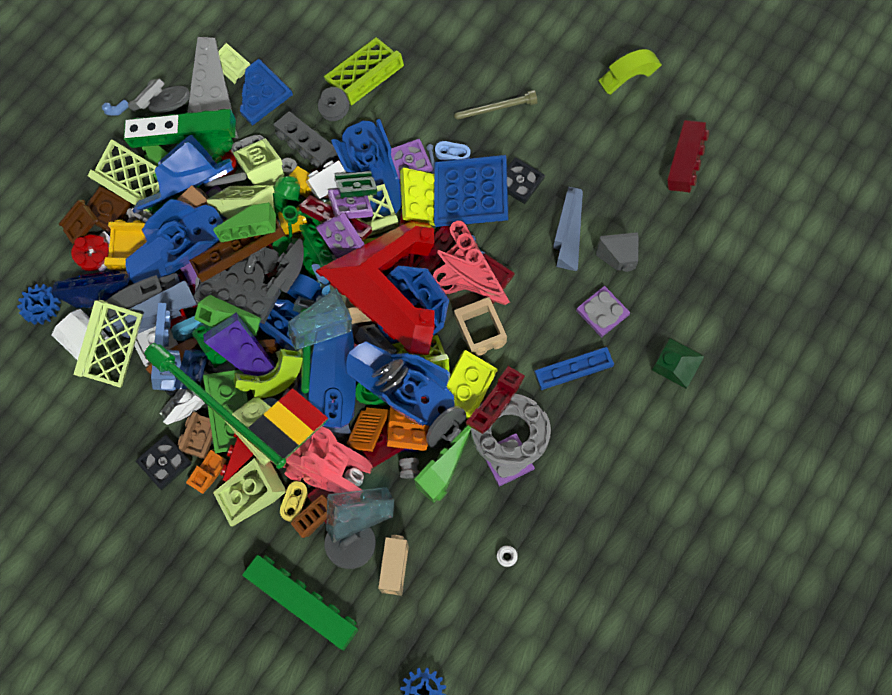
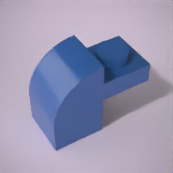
M299 274L287 293L296 300L300 296L316 301L318 295L322 296L323 289L319 287L320 283L314 279Z

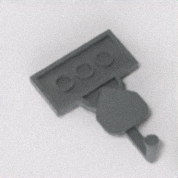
M266 247L260 249L233 265L229 271L224 270L203 283L201 282L194 295L195 300L201 301L207 296L212 295L260 317V323L265 324L281 293L279 290L273 299L266 296L270 288L267 287V284H264L265 274L274 271L278 264L279 254L275 250Z

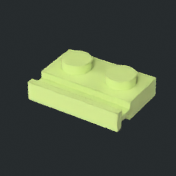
M226 43L219 50L221 66L224 75L235 84L236 80L245 74V69L250 66V63Z

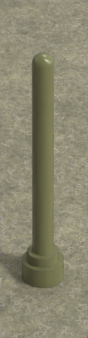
M535 90L527 91V94H524L522 97L457 112L454 114V118L459 120L523 103L534 105L537 104Z

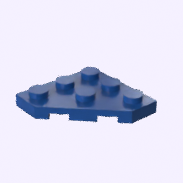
M260 59L245 69V84H243V99L240 107L241 115L252 126L293 95L292 91Z

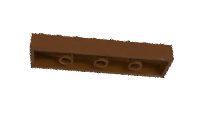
M276 219V229L273 233L220 242L189 261L196 275L203 283L286 234Z

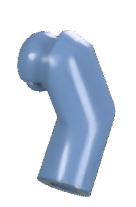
M122 100L116 106L104 103L102 110L106 115L118 116L129 106L126 100Z

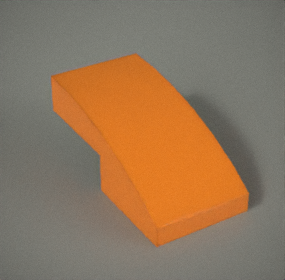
M210 450L202 464L195 468L186 483L203 494L219 476L223 465L227 464L229 460L218 453L215 454L214 450Z

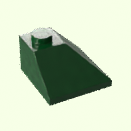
M670 338L652 371L687 389L704 356Z

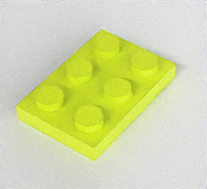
M402 168L400 170L403 220L425 222L435 226V174Z
M464 350L450 375L446 387L454 395L455 406L463 408L466 412V418L469 419L475 409L480 406L498 369Z

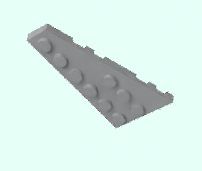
M198 37L188 112L197 113L231 109L217 42L215 38Z

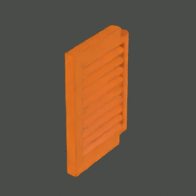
M366 408L365 411L361 410L346 443L350 445V449L373 452L389 414L388 409Z

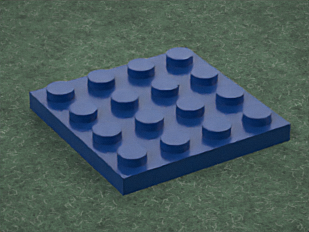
M506 155L435 162V227L451 226L455 221L473 224L509 220Z

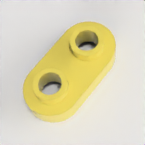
M295 481L288 486L280 507L281 516L288 522H292L302 512L307 498L308 489L300 481ZM296 490L302 491L299 496H296L294 493ZM293 508L295 510L294 514L288 515V510Z

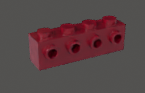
M684 120L667 179L669 190L690 193L692 186L696 185L697 175L695 174L701 167L700 156H703L705 152L704 141H708L709 138L706 122Z

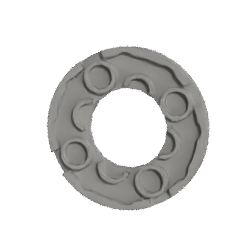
M519 394L513 396L499 417L503 415H516L526 421L530 429V436L521 446L507 448L498 444L492 436V426L484 434L471 428L472 441L479 454L490 463L505 468H519L535 462L545 452L551 434L549 418L545 411L543 412L534 400Z

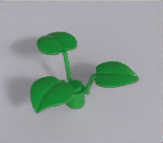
M273 193L276 217L279 212L283 214L285 221L288 223L289 238L283 236L273 242L272 247L280 257L283 252L287 254L285 251L291 242L295 244L298 238H292V224L298 221L299 216L312 218L316 226L321 223L313 217L297 211L294 206L286 207L287 199ZM324 198L319 199L324 203L330 201L329 199Z

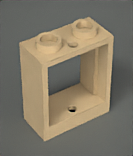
M490 297L454 310V318L471 354L481 356L487 350L503 347L507 342V335ZM489 312L499 335L474 344L464 321Z
M391 535V538L386 537L378 587L381 593L402 596L409 549L408 542L403 540V536Z

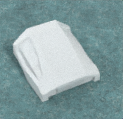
M81 309L69 313L56 325L52 336L77 360L90 319ZM102 330V333H101V334L103 335L104 339L107 340L108 338H110V337Z
M179 389L175 396L160 411V414L164 418L163 422L168 425L188 417L205 403L190 389Z

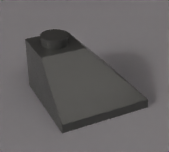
M638 233L600 236L595 252L596 256L617 271L623 270L628 272L636 269L638 264Z

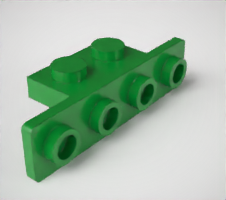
M300 224L299 228L305 238L303 242V264L310 278L317 279L312 265L319 264L321 268L334 261L316 226Z

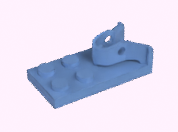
M158 303L154 343L161 344L165 348L169 347L170 310H167L166 303ZM168 350L173 356H175V365L178 368H180L181 360L179 351ZM152 365L151 381L153 390H176L174 387L176 377L169 371L160 372Z

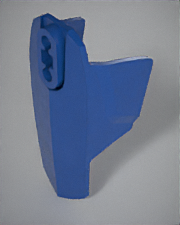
M376 120L377 127L370 121H362L348 127L342 135L343 142L337 139L331 140L344 170L348 173L371 171V176L374 178L376 186L385 184L396 214L402 207L401 185L391 157V146L381 120ZM363 144H365L366 146H368V148L365 149V150H363V148H364ZM378 191L377 195H373L372 198L382 201L384 197L383 191ZM370 201L372 210L376 213L379 204ZM383 206L378 213L381 216L391 215L389 209Z
M189 135L158 162L155 173L160 192L139 200L134 206L133 213H138L183 194L191 185L197 187L202 183L206 184L232 171L231 159L216 163L205 148L192 135Z
M173 199L166 202L146 221L145 226L142 228L147 242L125 259L129 279L135 284L155 275L158 278L168 276L189 264V260L213 247L219 241L213 228L224 222L216 208L208 205L195 208L188 203ZM216 219V223L212 225V221ZM201 229V233L197 235V231Z
M338 319L329 320L317 326L313 351L310 356L309 392L303 393L301 391L302 376L298 381L297 392L328 417V421L323 425L324 427L340 429L348 425L354 417L356 380L346 373L347 356L354 348L353 331ZM330 396H333L335 398L334 403H332V399L330 398Z
M367 341L359 344L348 353L346 373L378 398L389 404L394 410L421 426H424V424L431 426L437 417L441 415L438 412V407H442L446 411L455 406L454 395L446 387L450 379V372L418 355L407 353L391 354ZM402 359L404 361L403 366L406 365L408 367V372L399 384L385 392H380V388L387 381L376 386L375 382L382 377V374L374 378L372 374L391 361ZM421 397H426L428 403H422Z

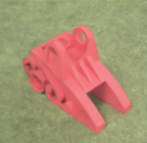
M462 221L453 222L450 226V233L456 244L446 253L440 250L437 251L445 263L433 274L436 281L440 273L446 274L440 282L437 281L445 294L468 290L486 298L490 297V300L503 305L510 303L465 223ZM452 285L449 290L443 289V286Z
M325 427L319 428L286 459L284 468H287L285 475L292 480L300 481L304 478L303 480L311 486L359 501L363 490L342 477L346 467L357 468L362 472L370 474L373 468L365 457L337 442L333 433Z

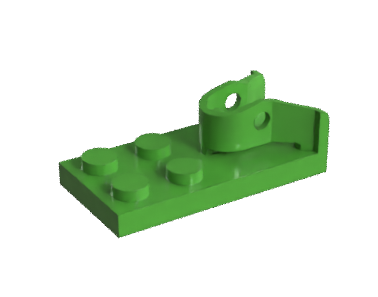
M233 370L203 375L205 391L231 414L248 402L246 391L235 388L234 384L235 373L244 374L242 371ZM208 406L215 454L227 452L230 445H235L237 440L236 437H233L235 432L222 417Z

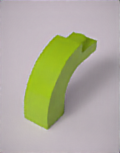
M646 49L637 50L623 56L610 65V71L599 82L607 94L611 95L628 79L640 74L649 77L662 64L652 51Z
M280 349L277 365L271 372L262 376L235 373V388L241 391H249L251 389L254 398H265L279 394L287 389L298 376L303 357L298 351Z

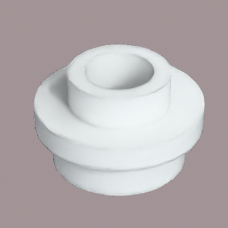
M357 468L349 469L344 474V478L357 487L363 483V473Z
M503 546L497 553V560L502 566L510 567L517 561V552L511 546ZM505 553H509L511 555V559L505 560L503 558V555Z

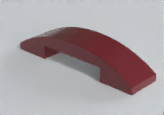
M508 366L480 408H476L466 421V425L484 434L507 407L525 375Z

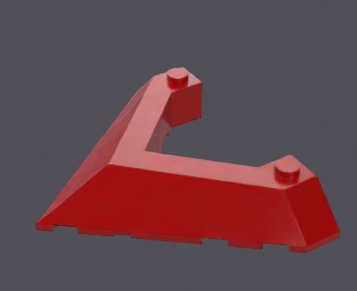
M411 220L316 270L318 275L324 276L331 282L330 285L340 294L345 295L370 320L376 321L383 327V331L393 340H398L408 353L429 355L434 332V310L415 308L382 273L410 253L424 256L429 255L434 246V228L429 223Z

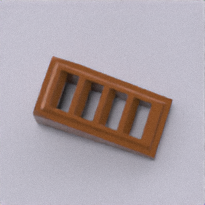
M322 494L291 522V525L302 538L309 537L336 508ZM320 503H321V504L324 506V508L327 510L326 512H324V511L320 508V506H319ZM314 509H315V510L317 511V513L320 515L319 518H318L317 515L313 512ZM308 515L314 521L313 523L307 518Z

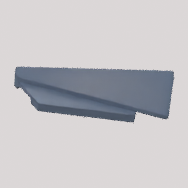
M568 187L553 249L560 250L556 267L573 271L578 270L583 191L578 188Z
M182 281L129 310L143 314L138 331L139 334L156 326L158 303H166L167 310H170L171 319L181 316V309L195 306L197 303L187 282ZM117 315V316H115V317L109 319L110 322L113 321V320H115V319H117V318H119V316ZM128 315L124 317L128 327L135 325L136 316ZM121 320L112 324L116 333L126 330ZM109 326L105 327L107 331L111 332ZM128 332L121 334L124 337L130 338Z

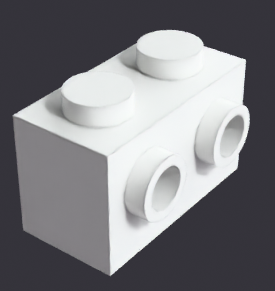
M332 160L323 166L325 169L321 172L316 170L308 175L309 179L306 183L318 200L326 196L328 190L337 189L335 174L346 173L339 161L334 163Z

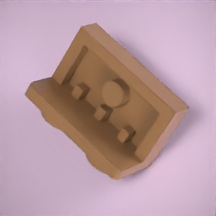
M193 411L192 415L186 420L185 426L187 428L185 433L180 436L178 445L183 453L205 459L213 440L210 418L200 416L197 412Z

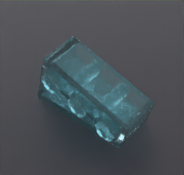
M337 288L288 321V335L295 350L351 332L352 318Z
M387 487L329 494L326 530L332 542H337L392 518L394 498Z

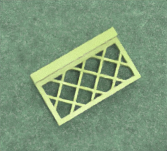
M112 139L95 171L90 170L88 177L134 205L139 200L146 198L144 190L152 188V195L160 190L158 182L155 183L153 177L157 166ZM114 146L118 147L120 154L115 157L112 156ZM131 155L134 164L127 166L125 157ZM121 159L122 168L115 169L114 161ZM110 163L111 171L106 173L102 171L104 165ZM146 164L148 172L140 174L139 166ZM135 167L137 176L129 178L127 169ZM124 171L125 180L118 181L116 173ZM149 176L151 184L143 187L142 178ZM138 180L139 188L133 190L130 182Z
M385 184L376 186L377 192L383 191L384 197L382 201L372 198L373 195L368 196L369 202L372 201L379 204L376 213L373 212L372 220L364 222L361 218H355L372 227V233L368 237L399 227L398 219ZM383 206L389 209L391 215L383 217L378 213Z
M96 300L73 375L88 377L121 388L143 314L103 300ZM108 309L115 310L119 318L110 322L107 317ZM128 315L137 317L135 325L128 327L124 319ZM121 320L126 330L117 334L112 324ZM109 326L114 336L105 340L101 333L103 328ZM128 332L131 338L130 343L124 346L119 336ZM115 338L120 348L111 352L106 342ZM103 344L108 355L99 358L96 350L97 347ZM122 350L125 360L118 364L113 354ZM110 356L115 366L106 370L101 360ZM96 363L99 364L103 371L99 375L90 373L92 365ZM117 369L120 374L119 380H112L108 372Z

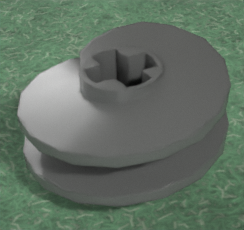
M330 87L322 92L318 102V110L326 120L338 121L347 114L349 100L343 90L337 87Z
M402 359L391 361L372 374L373 378L382 374V377L375 382L376 386L387 381L380 388V392H385L402 381V378L408 372V367L406 365L403 366L404 361Z

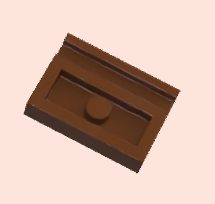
M78 200L59 223V226L63 227L64 233L72 244H74L77 238L84 237L98 221L89 206L84 204V200Z

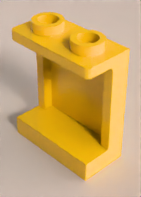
M115 220L108 223L111 229L108 257H105L104 265L109 270H126L125 259L147 242L142 232V228L145 226L143 221L127 223L123 220Z

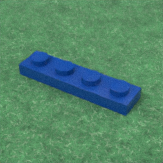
M605 347L535 370L534 374L540 389L544 390L613 367L614 362L608 348Z

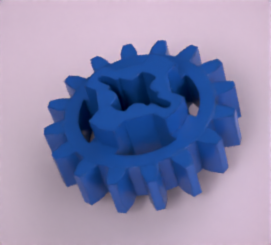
M36 284L33 290L28 287L29 292H22L24 298L18 299L22 303L17 306L21 310L19 314L27 322H32L34 325L37 322L43 325L44 320L50 322L51 316H57L54 313L55 310H60L57 306L61 303L58 299L59 295L52 287L48 288L45 284L41 288Z
M418 668L416 675L410 672L411 679L404 678V682L407 685L400 688L405 691L404 695H421L418 694V689H422L426 681L425 686L426 690L430 691L429 695H446L442 693L446 685H440L443 678L436 679L437 672L434 671L432 674H429V668H426L424 673ZM422 677L420 684L416 687L411 686L416 679ZM430 679L436 683L438 690L431 688L429 685Z

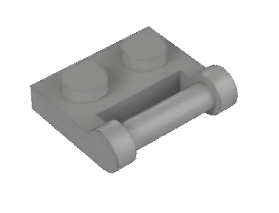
M160 79L150 80L147 84L148 86L135 100L130 101L127 105L134 112L138 109L146 108L150 104L149 100L153 96L156 97L162 91L161 87L164 83Z

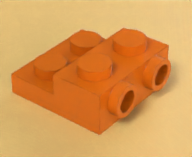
M390 407L387 418V446L426 451L428 447L426 437L429 426L425 424L421 426Z

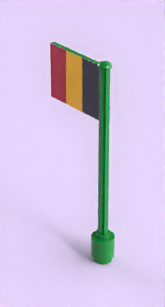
M152 343L144 352L146 359L160 372L169 371L270 459L278 469L283 468L286 464V459L328 421V417L292 388L247 428L175 365V356L161 344Z

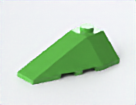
M467 426L453 439L450 449L444 448L440 452L437 461L432 460L414 479L416 488L433 503L436 500L441 501L447 494L445 490L448 488L471 435L470 426Z

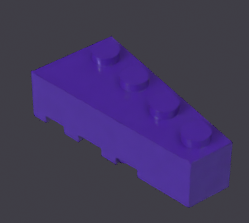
M237 312L203 334L204 343L246 375L262 376L271 372L276 366Z

